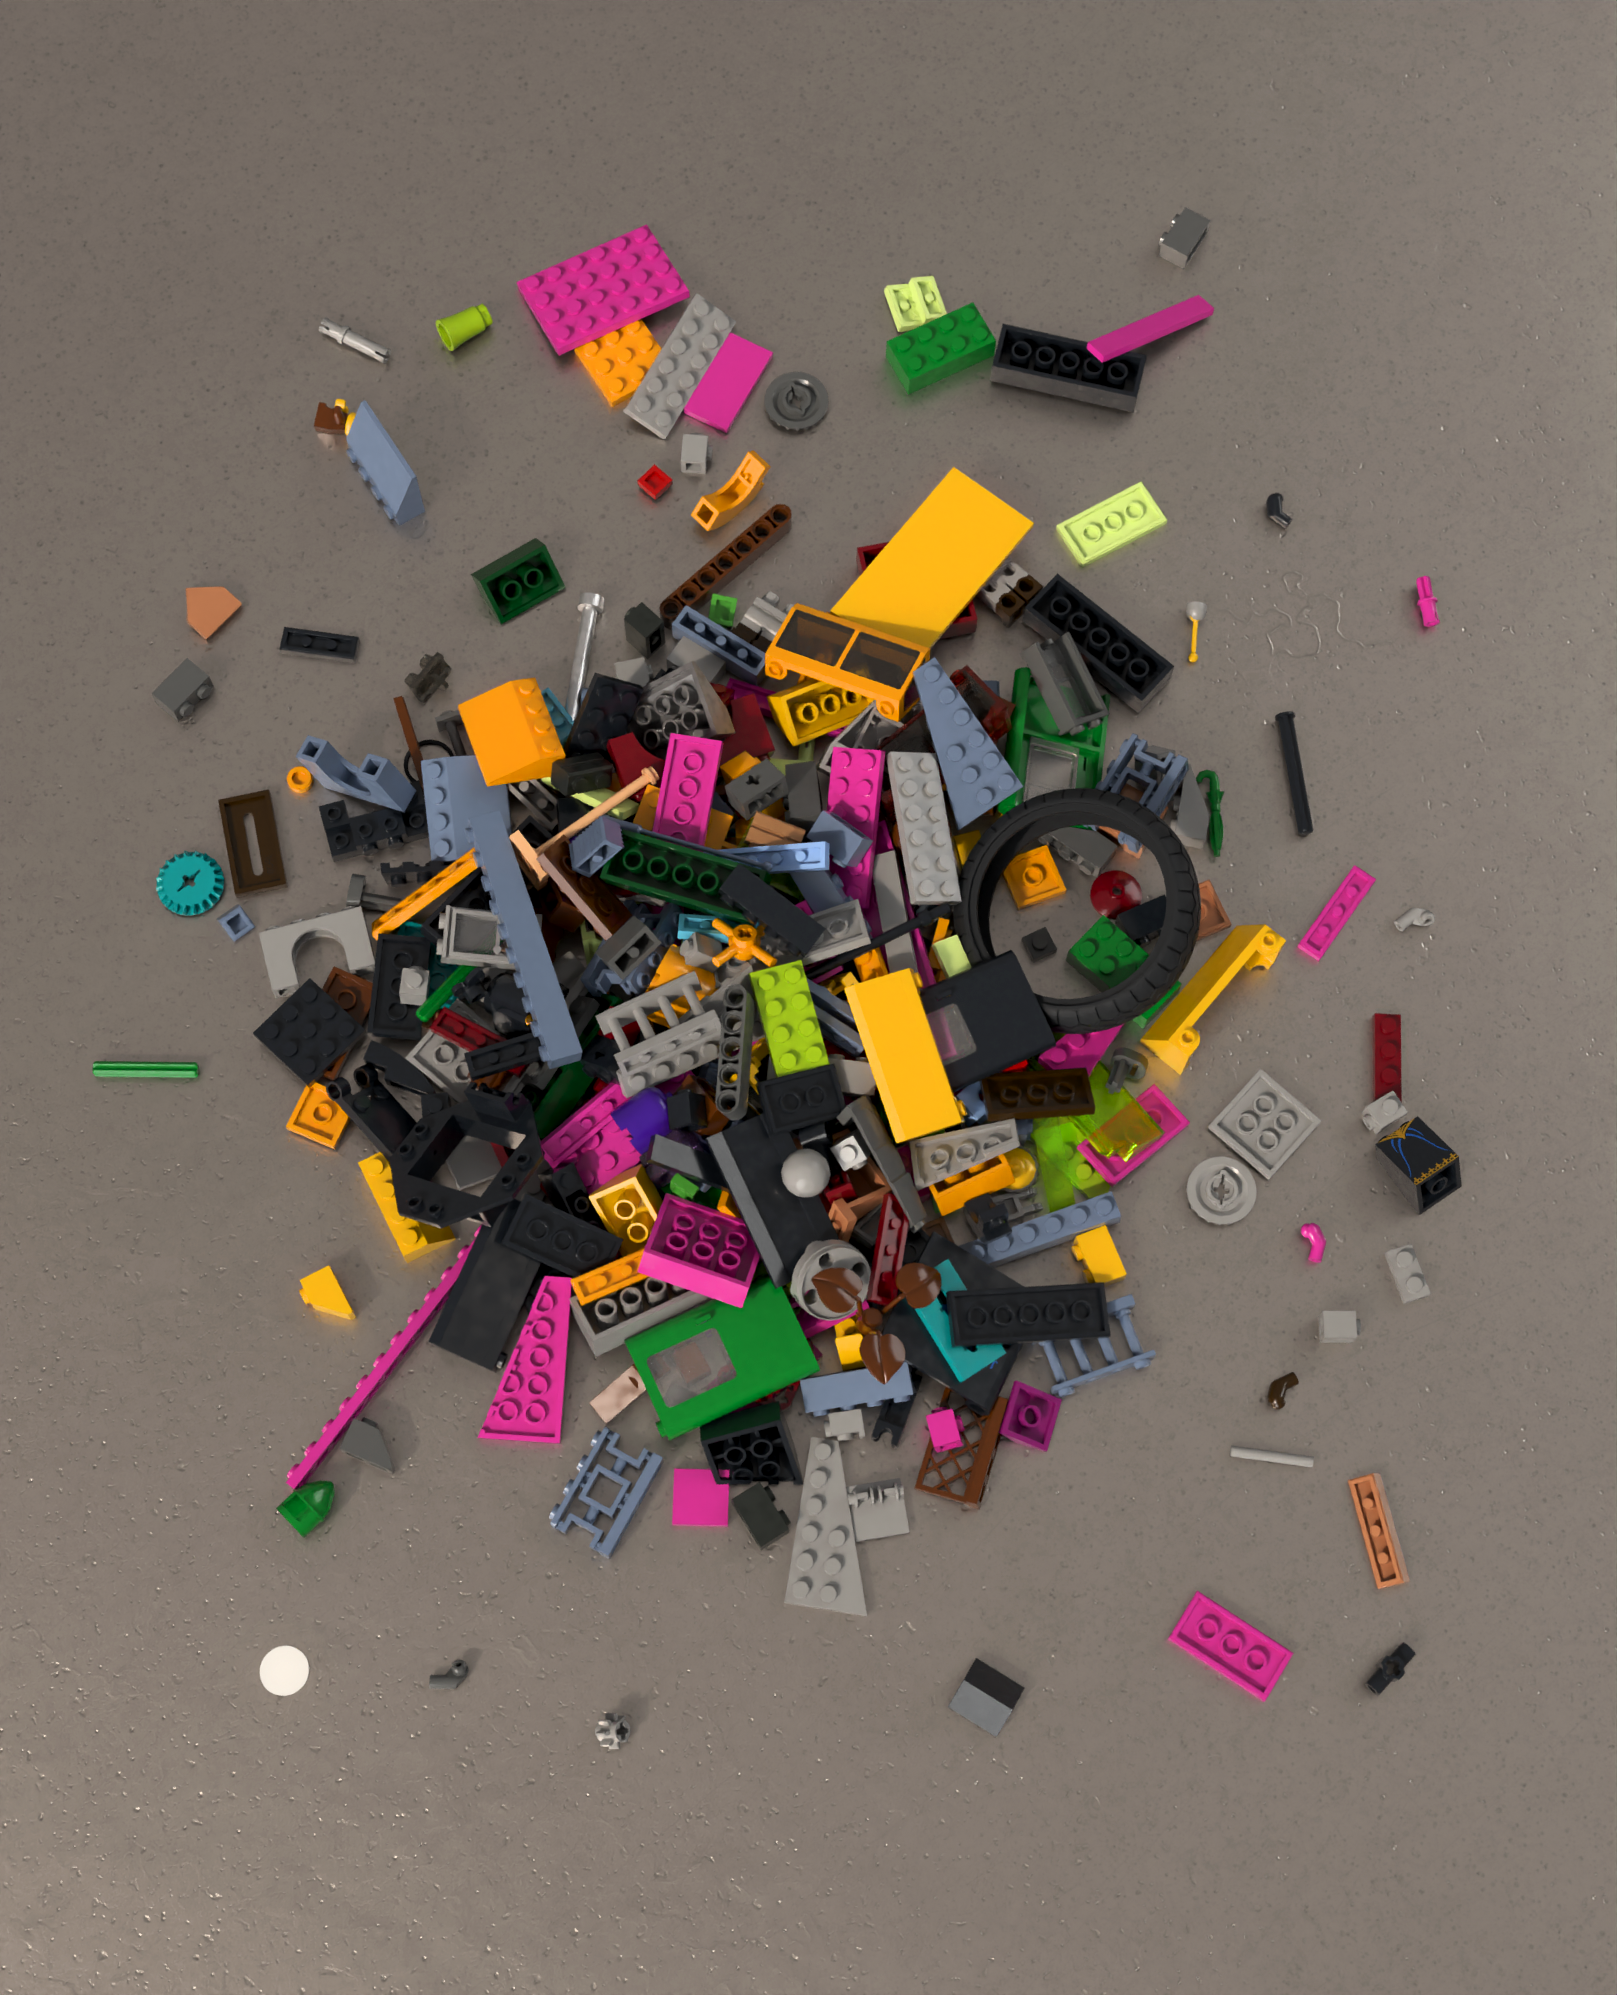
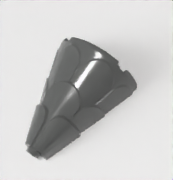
M864 1095L847 1105L836 1117L840 1122L831 1130V1133L834 1135L845 1129H849L850 1132L857 1128L859 1129L871 1151L869 1157L876 1166L880 1167L892 1189L891 1194L896 1196L909 1220L907 1232L911 1230L913 1233H916L926 1225L924 1221L927 1217L926 1211L910 1173L906 1172L900 1154L893 1145L876 1106L868 1095Z

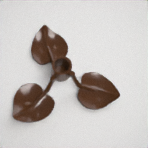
M909 1263L904 1265L896 1276V1286L903 1293L898 1295L880 1311L872 1307L863 1310L862 1300L857 1296L862 1290L863 1283L852 1270L842 1267L829 1268L817 1273L811 1279L820 1300L833 1312H848L853 1308L856 1301V1315L859 1316L856 1320V1327L860 1333L866 1335L860 1343V1355L868 1371L883 1385L900 1369L906 1356L905 1347L898 1337L893 1334L882 1336V1332L877 1330L883 1322V1315L905 1297L912 1308L927 1307L937 1298L941 1289V1275L937 1269L921 1263Z

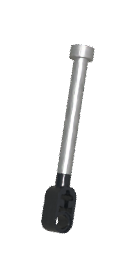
M595 593L580 594L578 610L582 612L565 704V710L574 721L581 707V694L585 685L596 617L603 612L605 601L602 596Z

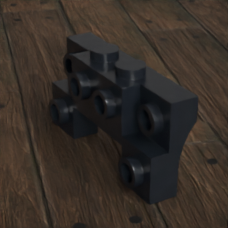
M419 780L410 782L416 792L405 812L386 808L349 818L344 800L319 806L333 861L336 862L363 854L370 856L382 849H397L405 843L428 838L425 799Z

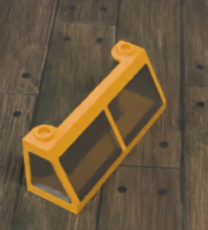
M796 603L790 609L765 653V675L775 679H784L788 675V670L876 700L877 709L882 716L899 722L920 700L912 673L930 661V648Z

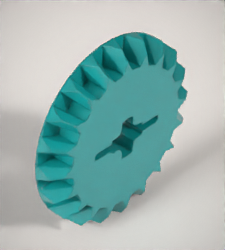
M196 850L194 852L184 851V853L175 854L173 858L166 860L165 865L160 868L158 877H156V890L161 902L169 910L180 915H198L209 910L218 902L224 890V875L219 864L206 853H199ZM187 877L189 879L196 877L193 880L195 882L193 887L190 885L184 887L186 885L184 880Z

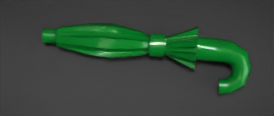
M1204 770L1199 772L1196 781L1197 784H1201L1203 778L1209 779L1210 792H1206L1211 804L1208 831L1214 857H1220L1224 836L1220 802L1224 791H1220V781L1215 771Z

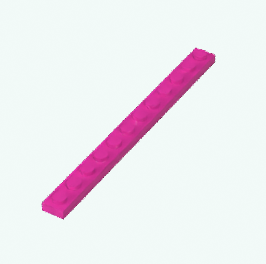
M482 1224L476 1230L474 1234L475 1237H477ZM474 1241L470 1246L465 1245L457 1256L459 1260L453 1267L449 1266L441 1276L443 1281L436 1289L433 1287L424 1298L425 1304L422 1308L412 1312L407 1320L408 1326L403 1332L398 1331L390 1342L392 1346L387 1353H381L373 1364L375 1368L369 1376L364 1375L356 1386L358 1390L352 1398L347 1397L339 1407L341 1412L335 1420L330 1419L322 1429L324 1434L317 1442L313 1441L304 1453L306 1457L300 1465L296 1463L287 1474L289 1479L286 1483L291 1488L297 1489L308 1482L349 1429L353 1419L360 1415L446 1304Z

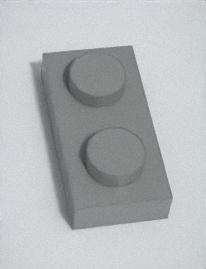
M1412 1244L1385 1253L1403 1304L1431 1295Z

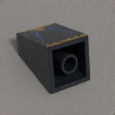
M1418 1116L1411 1121L1403 1123L1399 1129L1389 1136L1382 1137L1375 1144L1377 1160L1419 1215L1462 1187L1459 1156Z

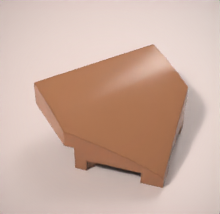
M224 587L186 588V621L205 640L242 605Z

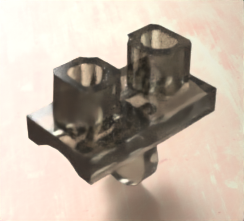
M438 652L434 656L425 654L419 664L422 671L418 675L410 673L405 678L408 688L423 703L438 688L446 691L449 687L445 679L449 676L451 667L445 662L444 656Z

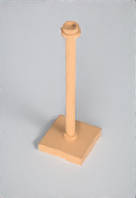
M650 766L649 768L642 769V776L536 849L530 846L519 830L510 835L509 839L518 865L537 891L547 885L549 874L543 871L536 858L563 834L568 839L598 819L599 816L604 815L647 784L654 786L656 781L659 780V776L653 767Z

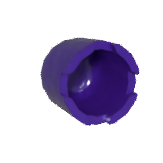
M646 1087L611 1112V1116L620 1130L623 1131L627 1128L632 1135L630 1143L641 1155L648 1152L652 1135L657 1134L666 1137L674 1131L669 1129L667 1097L673 1096L670 1091L665 1094L659 1088Z

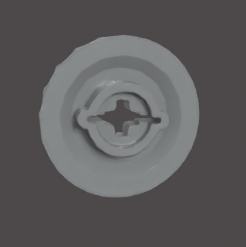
M1223 1156L1208 1158L1199 1163L1191 1172L1186 1187L1187 1199H1189L1191 1208L1196 1211L1198 1217H1202L1207 1222L1216 1223L1217 1225H1230L1243 1219L1253 1208L1257 1194L1255 1180L1247 1167L1235 1159ZM1223 1177L1222 1185H1224V1190L1228 1191V1193L1224 1194L1220 1204L1219 1194L1214 1192V1189H1218Z

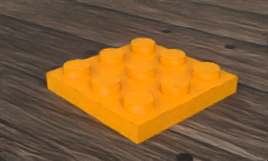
M642 319L575 348V353L610 405L614 407L633 396L660 352L661 347Z

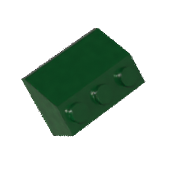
M537 538L532 539L471 574L483 599L500 624L566 588L545 544Z

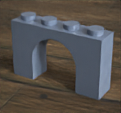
M309 735L296 755V758L324 788L401 812H405L416 792L415 788L391 761L380 756L368 753L362 765L358 768L344 759L328 741Z

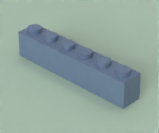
M1110 1191L1011 1227V1234L985 1245L977 1239L959 1247L995 1268L1073 1240L1076 1236L1106 1225V1227L1120 1223L1121 1214L1113 1193Z

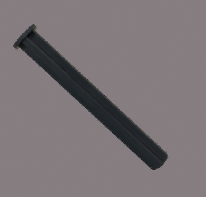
M1287 711L1277 714L1275 720L1279 723L1298 833L1300 835H1308L1313 832V824L1293 719L1295 718V712Z

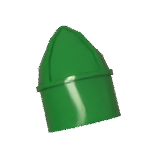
M320 1480L304 1484L294 1489V1492L276 1508L303 1538L321 1522L325 1521L324 1519L331 1509L335 1496L334 1484L331 1481Z

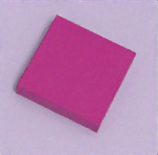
M674 1468L672 1525L728 1527L729 1484H716L711 1469ZM719 1470L720 1477H729V1470Z

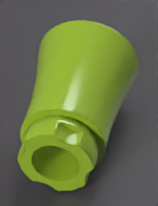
M484 304L475 307L471 306L454 315L436 320L438 333L450 351H454L461 344L485 331V328L493 324L492 317Z

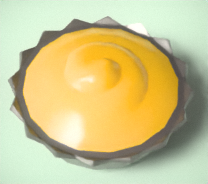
M1020 1144L1019 1147L1003 1153L1015 1179V1183L1001 1189L1007 1193L1014 1192L1019 1194L1022 1191H1028L1030 1186L1036 1184V1178L1040 1175L1038 1171L1040 1164L1036 1160V1155L1031 1153L1030 1148H1024Z

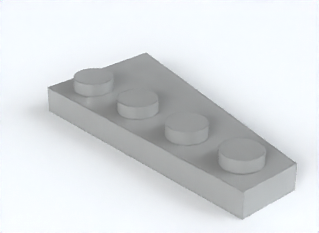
M1015 1118L910 1140L915 1187L919 1191L1019 1147L1020 1142Z

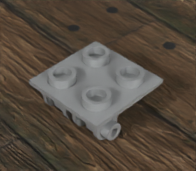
M900 1478L846 1487L855 1542L910 1533L903 1497L904 1490Z

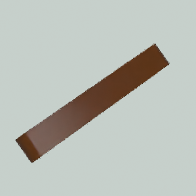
M785 504L774 505L664 599L659 607L660 619L664 621V627L672 629V623L686 605L698 611L712 599V594H718L791 530L792 526L790 508ZM781 517V518H784V519H786V520H785V521H782V522H779V521H776L775 519ZM760 533H765V534H767L768 536H766V537H759V536H757V535L760 534ZM745 548L750 551L747 553H741L739 550ZM724 564L731 565L728 569H724L721 566ZM705 580L713 581V583L708 585L702 582ZM686 596L695 597L693 600L684 599ZM670 611L677 613L674 616L666 615V613Z

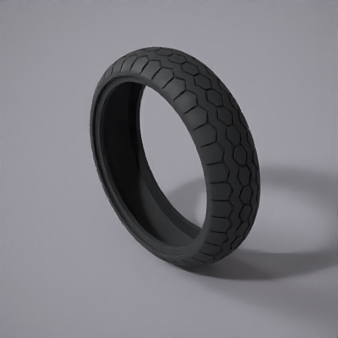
M1073 788L1052 791L1033 797L1015 806L997 819L984 832L971 850L958 880L962 902L954 905L955 935L957 934L970 965L973 967L996 956L991 941L989 917L997 883L1014 857L1037 838L1069 826L1097 825L1109 827L1130 835L1154 854L1161 868L1166 888V914L1155 947L1138 970L1129 978L1105 992L1076 999H1056L1034 993L1048 1025L1054 1033L1086 1034L1108 1030L1127 1023L1149 1010L1170 991L1180 978L1191 958L1199 932L1201 920L1200 888L1191 858L1179 837L1165 821L1142 804L1128 797L1098 789Z

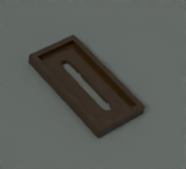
M269 789L219 799L235 896L239 898L287 888V879ZM246 815L254 817L263 867L261 875L253 873L244 823Z

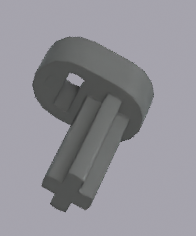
M352 874L346 907L361 906L362 908L387 912L401 902V898L366 893V876Z
M1120 1047L1116 1049L1110 1061L1112 1069L1105 1085L1109 1089L1108 1093L1113 1094L1114 1091L1119 1093L1125 1077L1131 1079L1143 1078L1148 1068V1059L1141 1053L1129 1048ZM1134 1064L1139 1065L1137 1068L1133 1067Z

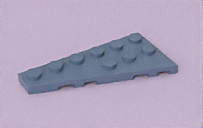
M934 657L913 671L912 674L920 702L924 709L941 775L945 782L950 806L956 820L957 830L959 831L1020 790L1023 785Z

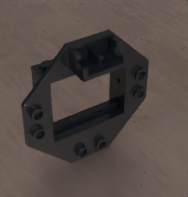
M470 1082L464 1090L468 1100L421 1118L389 1159L399 1215L437 1228H444L464 1219L492 1227L508 1203L515 1199L544 1159L545 1152L541 1146L535 1114L530 1100L525 1098L523 1093L519 1092L517 1095H514L511 1092L498 1091L489 1088L484 1082L479 1085V1090L477 1091V1083ZM465 1135L515 1149L481 1197L430 1182Z

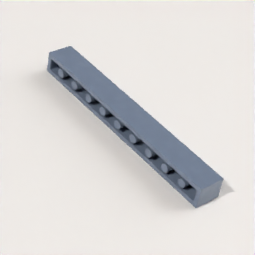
M500 810L469 818L468 828L465 829L466 838L469 844L473 843L476 852H473V858L476 867H481L484 876H481L484 891L490 892L492 900H489L490 909L493 916H498L500 924H497L498 933L501 940H506L508 948L505 951L509 964L514 963L516 969L514 980L517 988H522L525 996L522 997L523 1007L526 1013H531L533 1021L530 1022L533 1036L539 1037L541 1046L538 1047L542 1062L547 1061L549 1069L580 1061L582 1049Z

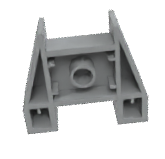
M873 700L826 746L817 764V771L830 777L833 747L885 751L883 775L889 777L886 760L888 753H928L930 730L928 729L927 722L923 724L920 732L901 722H896L882 716L877 710L876 700ZM890 790L883 805L895 811L892 790Z

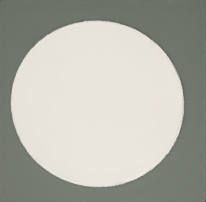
M279 1646L272 1649L266 1654L260 1666V1678L264 1687L269 1692L279 1696H287L299 1691L306 1683L309 1675L307 1658L299 1649L292 1646Z

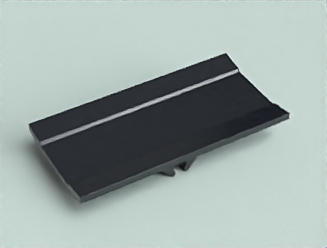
M764 1113L705 1139L775 1289L792 1282L795 1266L811 1242L840 1240L818 1194L814 1197H799L791 1193L784 1185L781 1174L783 1163L791 1153L797 1151V1148L789 1132L774 1136L769 1135Z

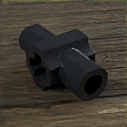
M1402 1642L1390 1656H1385L1377 1662V1671L1365 1683L1367 1688L1379 1696L1391 1681L1395 1682L1403 1677L1405 1674L1404 1667L1416 1653L1406 1643ZM1392 1663L1395 1666L1393 1668L1394 1673L1389 1675L1386 1672L1388 1669L1387 1665Z

